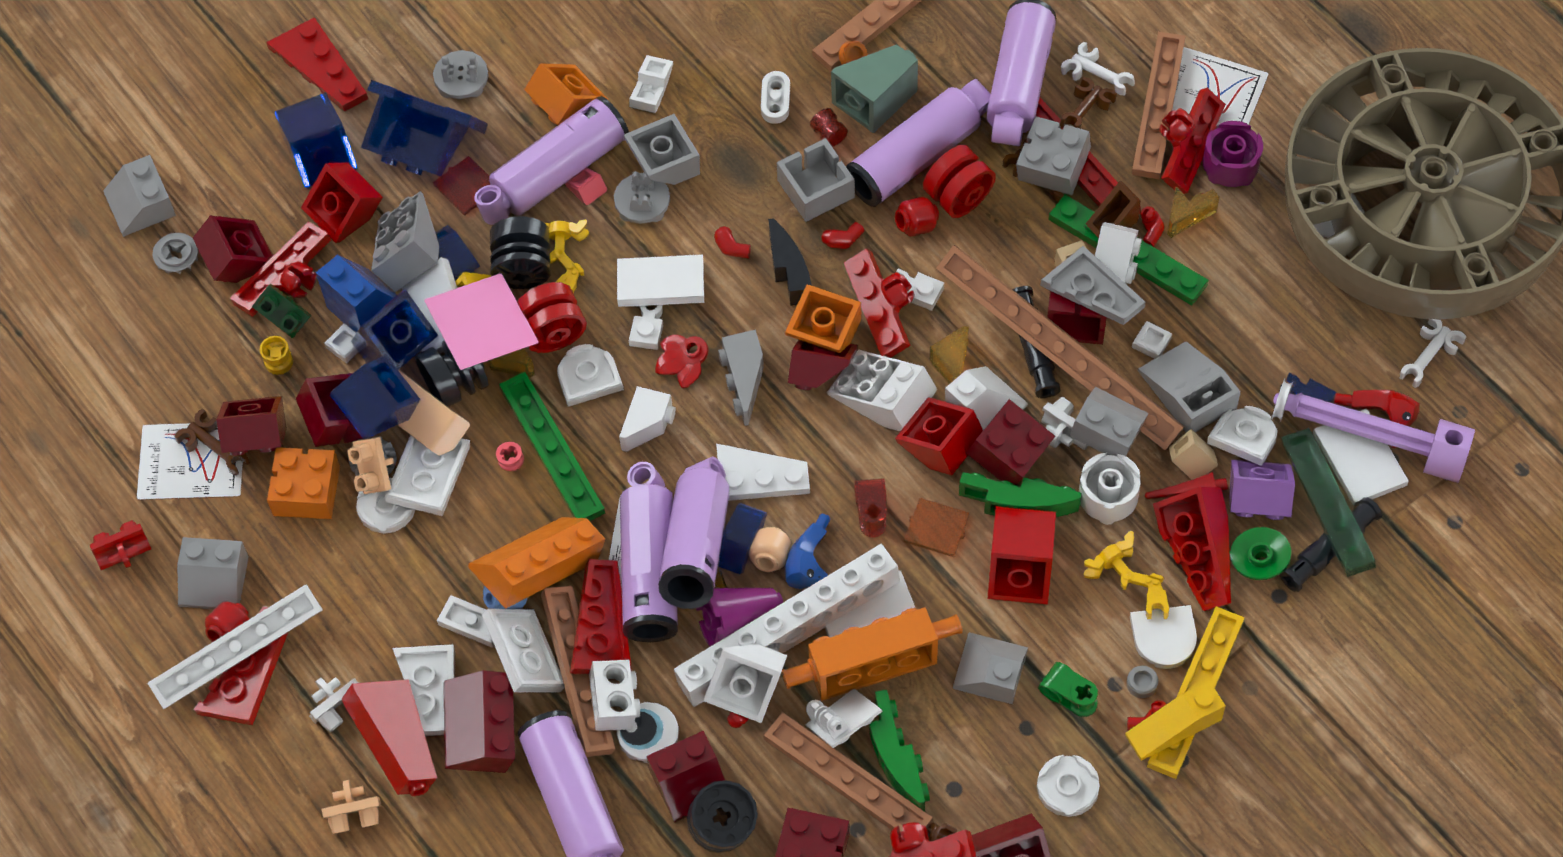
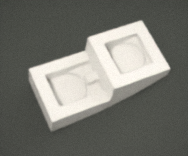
M649 55L646 56L638 72V82L629 98V107L656 113L668 84L673 61Z

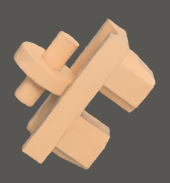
M376 437L352 442L353 447L348 449L347 452L349 461L352 464H357L359 475L355 476L354 479L356 491H363L364 494L391 490L387 465L394 464L393 457H384L381 438Z
M344 780V790L332 792L334 802L346 799L347 803L321 809L323 818H328L332 833L338 834L350 831L347 814L359 812L362 828L379 824L378 807L381 806V801L378 796L354 801V797L365 795L364 786L352 788L350 780Z

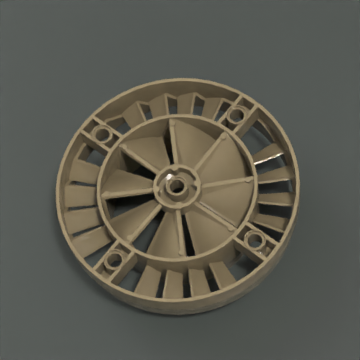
M1412 48L1384 52L1362 59L1337 72L1324 82L1309 98L1294 124L1285 162V199L1292 230L1309 260L1328 280L1350 296L1377 309L1419 319L1461 318L1495 309L1513 300L1532 286L1547 270L1563 246V119L1553 105L1527 81L1496 63L1474 55L1445 49ZM1413 87H1425L1422 89H1413ZM1376 92L1379 100L1366 106L1360 97ZM1334 110L1338 111V112H1339L1343 117H1345L1349 122H1347L1345 119H1343L1341 116H1339L1337 113H1335ZM1504 113L1511 117L1514 121L1509 123L1501 115ZM1312 130H1315V131H1317V132H1319V133L1325 135L1326 137H1324V136H1322V135H1320V134H1318V133H1315V132H1313ZM1416 141L1419 142L1420 147L1412 151L1404 142ZM1376 149L1406 162L1404 169L1353 165L1363 156ZM1297 154H1298V155L1305 156V157L1313 158V159L1298 157ZM1552 166L1561 196L1529 195L1532 179L1531 170ZM1402 182L1404 187L1402 191L1365 213L1358 209L1351 198V193ZM1294 183L1318 185L1296 190ZM1417 202H1421L1422 206L1410 241L1407 242L1399 239L1398 237ZM1526 203L1562 210L1561 226L1522 216ZM1331 221L1335 234L1324 239L1314 225ZM1519 223L1556 239L1554 245L1548 252H1545L1514 236ZM1509 244H1511L1535 263L1521 271L1503 254ZM1495 264L1507 279L1498 280L1493 269ZM1458 287H1461V289H1462V290H1450V289H1455V288H1458Z

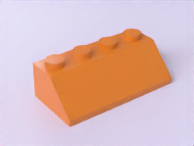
M561 517L469 563L468 568L506 609L584 569L589 559L598 560L605 538L587 518Z

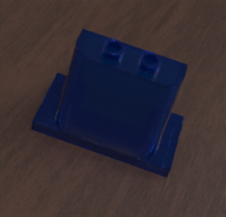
M371 80L367 90L378 95L379 98L361 148L381 155L380 161L396 167L397 163L400 162L407 165L405 170L421 176L422 172L425 171L441 177L467 130L471 129L485 134L488 123L472 115L434 104Z

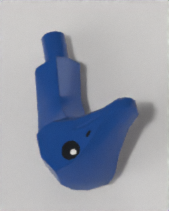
M820 514L816 523H812L790 548L785 566L786 582L790 587L796 589L808 588L828 576L813 556L815 547L826 536L827 531L825 529L830 522L828 515Z

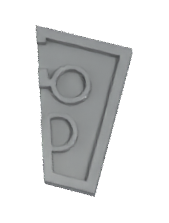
M1084 246L1041 279L1040 286L1122 325L1126 324L1145 308V301Z

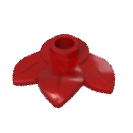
M670 335L660 342V346L665 352L658 358L655 372L659 375L677 374L681 388L689 387L701 375V363L705 361L708 355L707 343L698 336L685 338L681 335ZM693 346H697L696 352L689 353Z

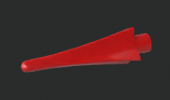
M1212 472L1174 486L1146 492L1145 498H1170L1199 486L1221 487L1222 490H1228L1226 478L1214 480Z

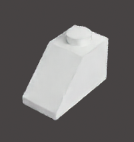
M637 386L619 436L622 451L627 452L664 434L667 423L672 424L676 407L672 406L670 394Z

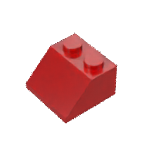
M348 162L325 163L301 209L322 230L327 232L335 243H340L372 218L383 197Z
M928 397L895 439L898 444L929 469L952 476L968 456L966 452L983 432V429L973 409Z

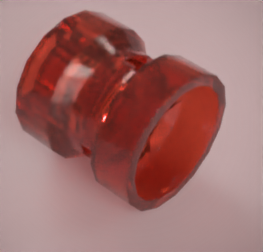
M831 108L819 111L810 121V127L815 133L820 134V140L826 138L832 147L841 143L848 134V129L842 122L837 121V115Z

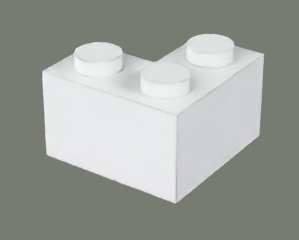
M1104 222L1101 226L1095 257L1126 285L1127 283L1131 284L1135 278L1138 263L1133 262L1134 256H1138L1142 242L1141 238H1137L1139 230Z

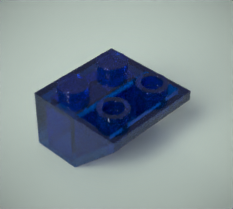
M386 355L362 365L330 393L331 398L364 440L410 420L421 400Z

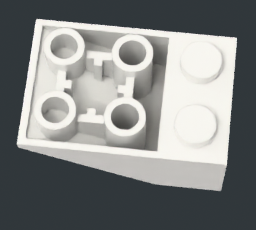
M858 350L850 365L841 372L827 391V394L879 425L901 431L928 397L932 398L938 389L924 366Z

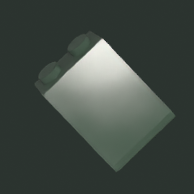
M897 44L835 67L831 71L832 103L872 133H875L917 92L918 59L911 51L904 50Z

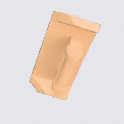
M391 362L388 363L367 396V399H371L375 408L439 456L453 451L470 427V423L447 407Z

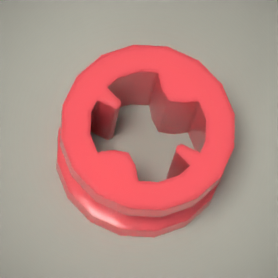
M505 442L497 448L496 458L502 469L514 471L522 466L524 455L519 444ZM511 452H514L516 457H510L507 461L504 455H510Z

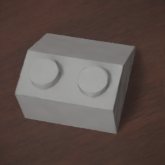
M675 114L624 134L625 141L649 180L676 185L700 175V155Z
M150 155L123 165L103 190L123 237L176 216L170 198Z
M1095 387L1081 408L1069 436L1102 453H1107V455L1117 456V454L1127 456L1149 413Z
M183 537L177 564L179 607L215 609L224 601L240 603L249 558L242 541Z

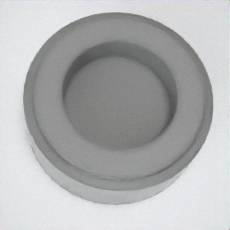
M1137 666L1129 672L1127 688L1133 696L1148 698L1155 693L1158 686V676L1152 668Z

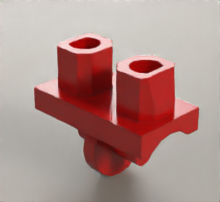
M131 520L121 525V532L109 536V533L102 532L93 537V543L90 544V548L101 570L123 562L125 567L129 568L132 566L130 558L151 550L141 524H136Z

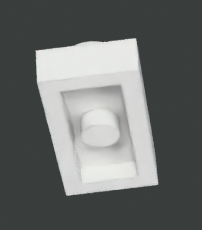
M450 595L437 619L438 625L487 646H494L482 616L486 609Z

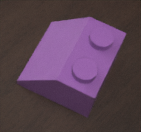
M1231 460L1230 512H1234L1240 517H1252L1253 514L1265 515L1273 520L1291 517L1295 488L1291 464L1264 462L1260 466L1250 461Z

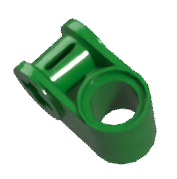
M1055 662L1038 686L1039 691L1046 698L1062 705L1077 716H1091L1098 707V689L1096 685L1061 662Z

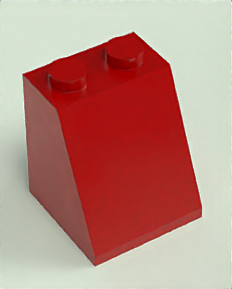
M996 506L987 599L1048 605L1056 512Z

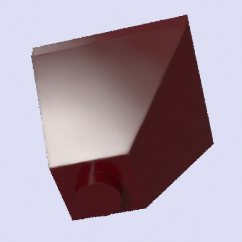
M798 340L792 349L788 383L795 384V387L801 390H811L812 388L819 387L850 365L858 351V345L850 343L843 351L837 353Z

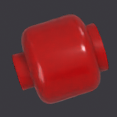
M926 197L903 201L895 212L897 228L909 237L932 232L939 219L937 206Z
M227 601L220 603L205 619V633L208 639L214 642L248 621L247 609L240 603Z

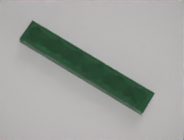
M1310 428L1281 437L1282 445L1346 576L1350 577L1376 568L1375 558Z

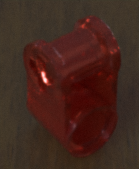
M885 479L854 480L856 507H858L861 532L868 537H879L886 530Z

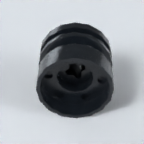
M518 216L502 219L491 227V276L502 274L507 285L512 289H530L545 283L551 276L549 227L544 222L531 217Z
M445 340L442 341L445 355L441 356L434 347H430L415 355L418 369L431 394L447 407L462 400L460 386L470 395H473L476 392L474 383L481 390L489 385L483 363L460 370Z
M727 780L713 782L702 788L690 804L687 814L688 831L693 840L705 850L715 853L732 851L742 845L755 829L758 818L756 802L751 793L739 783ZM717 811H719L721 816L727 815L728 817L724 822V826L720 822L714 823L713 821Z

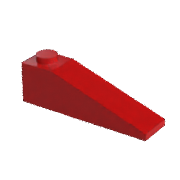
M1199 486L1153 503L1159 533L1163 540L1168 541L1175 553L1173 558L1177 564H1181L1188 577L1187 583L1202 610L1210 611L1215 609L1216 606L1222 607L1231 604L1229 526L1222 488Z

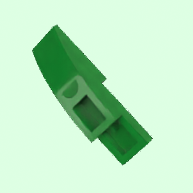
M963 472L959 482V496L985 502L984 514L995 516L996 506L1056 512V517L1072 514L1080 509L1082 493L1068 486L1058 487L1047 484L1046 481L1039 478L1029 479L1024 477L1021 487H1017L1009 481H995L979 473L969 474Z
M887 690L876 691L875 705L882 709L883 712L878 715L879 721L869 724V736L879 765L895 791L925 812V802L930 801L927 783H921L919 773L923 772L920 754H914L912 744L905 745L902 728L895 727L894 718H898L895 699L889 700Z

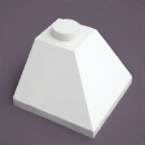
M986 366L964 371L945 388V402L973 409L983 430L1009 399L1022 410L1028 406V403Z
M759 644L724 647L703 701L762 723L787 655Z

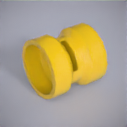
M270 336L263 340L260 345V354L267 371L275 375L288 372L293 365V357L287 341L281 336Z

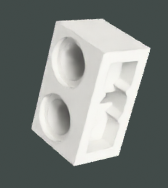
M593 661L589 679L595 730L633 729L635 718L640 717L639 699H634L633 690L637 688L636 672L630 669V661ZM608 679H616L620 683L613 684L609 682ZM618 706L622 708L624 711L617 712L614 711L611 707Z

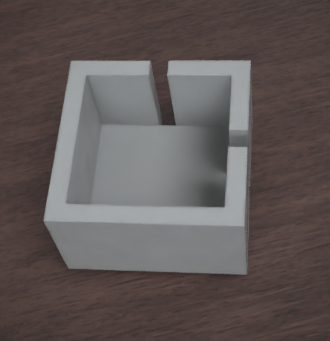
M1035 116L1027 136L1028 143H1024L1016 163L1018 180L1072 195L1091 149L1090 133L1087 130L1065 125L1061 129L1060 123Z
M826 138L804 149L805 170L803 171L802 155L800 152L777 162L778 182L805 222L855 198L854 178L842 161L839 162V156Z

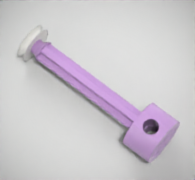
M1285 378L1280 392L1274 396L1273 401L1276 405L1272 418L1278 417L1280 422L1286 410L1293 417H1300L1427 456L1423 473L1459 483L1475 429L1440 419L1435 434L1303 395L1302 393L1291 394L1293 382L1288 384L1285 382Z

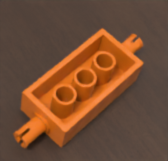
M926 607L918 610L917 608H910L896 617L889 619L882 617L874 620L870 625L861 628L850 627L844 630L842 634L833 637H819L813 643L808 644L809 659H807V663L782 670L785 686L787 689H790V687L813 680L820 699L823 701L848 693L853 689L858 690L937 664L938 640L962 634L961 622L958 615L955 614L932 623Z

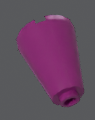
M714 588L710 601L702 607L696 608V611L702 610L703 620L699 621V625L708 646L711 647L784 602L779 592L776 593L773 588Z

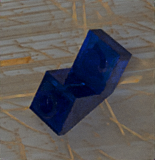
M446 225L435 232L439 243L438 258L448 259L455 281L463 272L474 273V270L480 267L478 261L463 240L450 226Z
M738 503L723 531L718 567L737 574L744 573L752 541L757 531L763 528L767 512Z

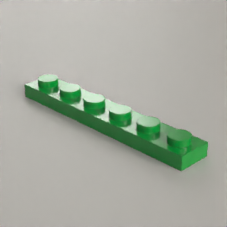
M1065 194L1049 213L1048 220L1097 248L1099 238L1086 225L1094 211ZM1142 240L1138 256L1135 255L1133 262L1138 263L1136 273L1192 306L1208 286L1209 280Z
M526 372L500 383L501 392L573 517L587 518L589 521H592L606 514L604 506Z

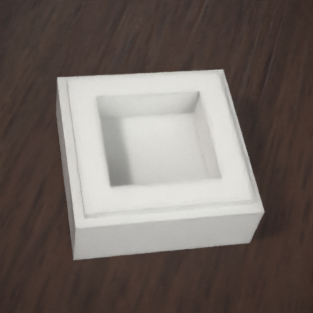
M1146 321L1135 338L1132 348L1156 359L1162 355L1172 338V333Z
M343 324L324 344L326 349L347 364L366 345V341L347 325Z

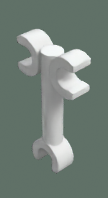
M1086 42L1078 46V54L1076 53L1072 59L1065 60L1061 65L1063 75L1069 70H1074L1072 72L1073 80L1077 81L1082 77V69L1113 84L1115 92L1119 95L1124 96L1126 94L1124 83L1131 86L1135 84L1132 74L1127 72L1116 74L1095 63L1099 58V50L1094 48L1092 52L1086 53L1088 51Z
M1429 319L1428 324L1435 329L1430 330L1423 326L1420 335L1424 339L1432 341L1414 364H1407L1402 368L1399 378L1403 380L1407 374H1413L1416 378L1412 386L1414 388L1418 387L1423 378V370L1442 345L1447 353L1455 355L1458 347L1452 344L1451 341H1457L1463 345L1466 339L1464 333L1461 331H1451L1448 327L1442 326L1440 319Z

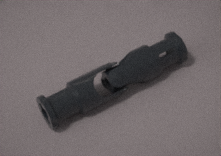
M1021 286L1012 289L1035 307L1032 299V287ZM1019 335L1029 373L1035 380L1036 397L1044 399L1057 395L1061 391V387L1056 382L1053 373L1055 369L1054 362Z
M1363 497L1358 507L1351 513H1345L1320 536L1319 540H1316L1297 556V561L1279 574L1283 583L1293 592H1299L1305 581L1311 576H1317L1327 567L1332 558L1340 555L1365 533V528L1374 520H1380L1383 514L1375 501L1369 497ZM1338 536L1345 538V540L1341 543Z

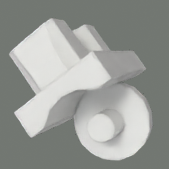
M1061 397L1054 404L1047 402L1043 407L1044 416L1041 422L1046 425L1047 430L1056 436L1049 445L1056 448L1060 443H1063L1069 447L1073 442L1085 450L1088 445L1069 436L1076 419L1069 416L1073 412L1074 406L1064 397Z
M336 677L329 683H326L322 678L315 681L319 690L311 696L313 700L318 703L324 697L327 698L310 712L311 715L309 717L315 724L319 721L326 730L332 732L343 723L342 718L334 709L343 703L342 697L351 684L358 683L355 678L335 693L333 690L341 685Z

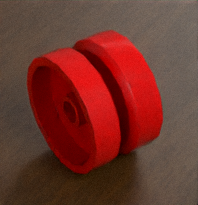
M959 145L943 154L933 164L923 181V190L935 202H940V206L952 218H960L975 209L986 198L995 183L996 174L983 161H979V157L967 145Z
M551 282L539 285L526 292L517 301L538 340L537 344L528 346L531 351L550 353L560 350L579 339L586 330L587 321L577 305L572 289L565 283Z

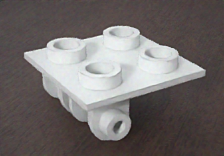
M853 689L830 707L824 706L820 700L810 701L807 704L806 712L811 721L805 725L834 748L846 742L850 735L861 727L870 724L883 711L856 689Z

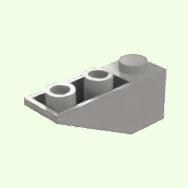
M756 330L722 337L723 349L718 350L721 366H727L729 374H725L729 392L734 391L736 399H732L736 416L742 415L744 426L749 425L764 369L763 353Z

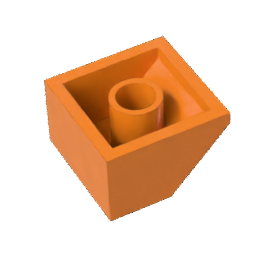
M540 63L524 89L530 95L531 101L536 106L542 108L548 114L549 120L556 125L561 124L598 96H603L609 100L573 64Z
M807 284L787 326L785 335L840 353L852 342L861 322V302Z

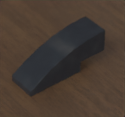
M774 218L768 219L775 282L787 281L790 306L797 305L806 285L812 286L809 271L801 252L787 231Z

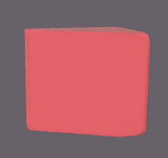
M585 168L565 183L566 187L585 205H589L607 191L601 175L589 168Z

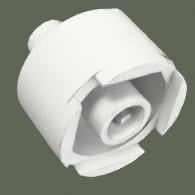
M1101 453L1089 459L1083 467L1079 485V492L1082 493L1080 504L1084 511L1106 525L1129 516L1138 503L1141 485L1140 472L1136 464L1121 454L1115 456Z

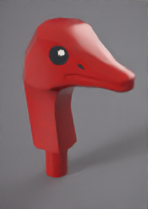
M1395 390L1353 391V395L1336 393L1334 404L1351 406L1353 410L1366 408L1381 410L1388 415L1390 421L1409 427L1417 420L1420 403L1407 394Z

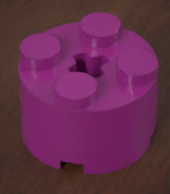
M1226 121L1219 124L1218 128L1213 131L1211 130L1206 139L1203 157V167L1209 181L1213 184L1227 187L1250 185L1259 171L1263 152L1262 137L1259 133L1256 134L1250 125L1241 121Z

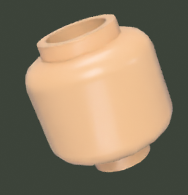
M761 528L754 535L749 550L750 560L761 571L773 572L780 570L786 564L791 548V540L779 528Z

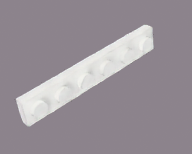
M306 584L148 682V685L163 709H166L323 611V609Z

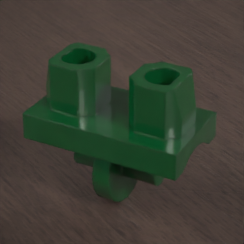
M271 283L252 305L256 311L291 338L296 336L312 316L295 303L294 299L286 296Z

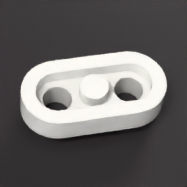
M773 71L766 74L762 80L761 115L765 121L778 124L785 121L789 115L790 80L785 73Z

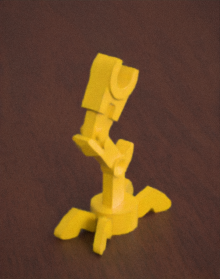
M579 220L577 224L566 221L545 223L549 227L550 239L555 240V249L550 253V264L558 260L567 270L556 282L569 285L574 293L577 288L576 282L579 275L584 276V269L565 254V240H568L570 237L579 242L584 240L589 235V230L584 229L587 225V220Z
M1133 531L1128 532L1124 536V541H1118L1116 544H1111L1103 549L1095 557V560L1087 559L1084 561V565L1088 567L1084 571V578L1099 579L1103 568L1107 570L1114 568L1121 577L1120 583L1124 590L1127 589L1128 583L1147 587V619H1151L1152 610L1156 608L1163 611L1164 619L1168 618L1169 605L1166 590H1163L1161 586L1164 577L1155 573L1144 575L1132 572L1122 561L1123 557H1132Z

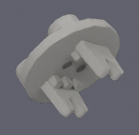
M464 50L454 51L442 56L435 65L433 72L435 86L438 88L440 95L445 98L456 99L480 96L489 76L487 64L482 57L474 52Z
M635 171L632 175L623 179L616 187L614 193L615 208L623 221L639 224L658 222L663 219L670 203L669 188L665 183L649 180L645 173Z

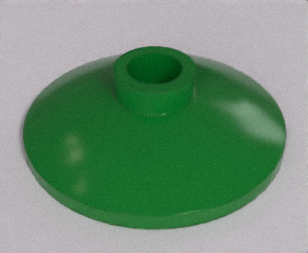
M1256 527L1244 531L1234 540L1230 549L1233 567L1242 576L1253 580H1267L1278 576L1287 568L1292 555L1288 539L1281 532L1268 527ZM1260 557L1266 558L1264 560H1257Z

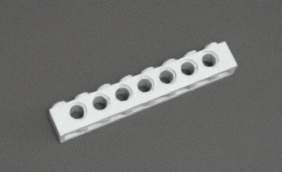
M882 544L876 546L674 668L678 685L693 707L704 702L703 700L724 647L759 644L783 654L824 629L826 625L900 582L898 565Z

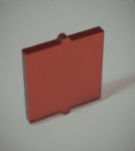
M469 156L454 167H449L445 174L433 182V185L464 216L477 207L474 200L476 192L480 188L491 184L489 181L490 176Z

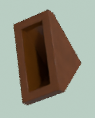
M1119 181L1087 221L1086 225L1098 238L1104 222L1130 228L1138 222L1141 200L1122 181Z

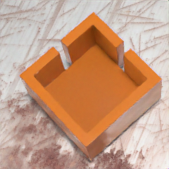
M276 448L272 467L274 476H271L267 502L273 516L332 519L340 471L335 450L308 449V453L304 454L303 449Z

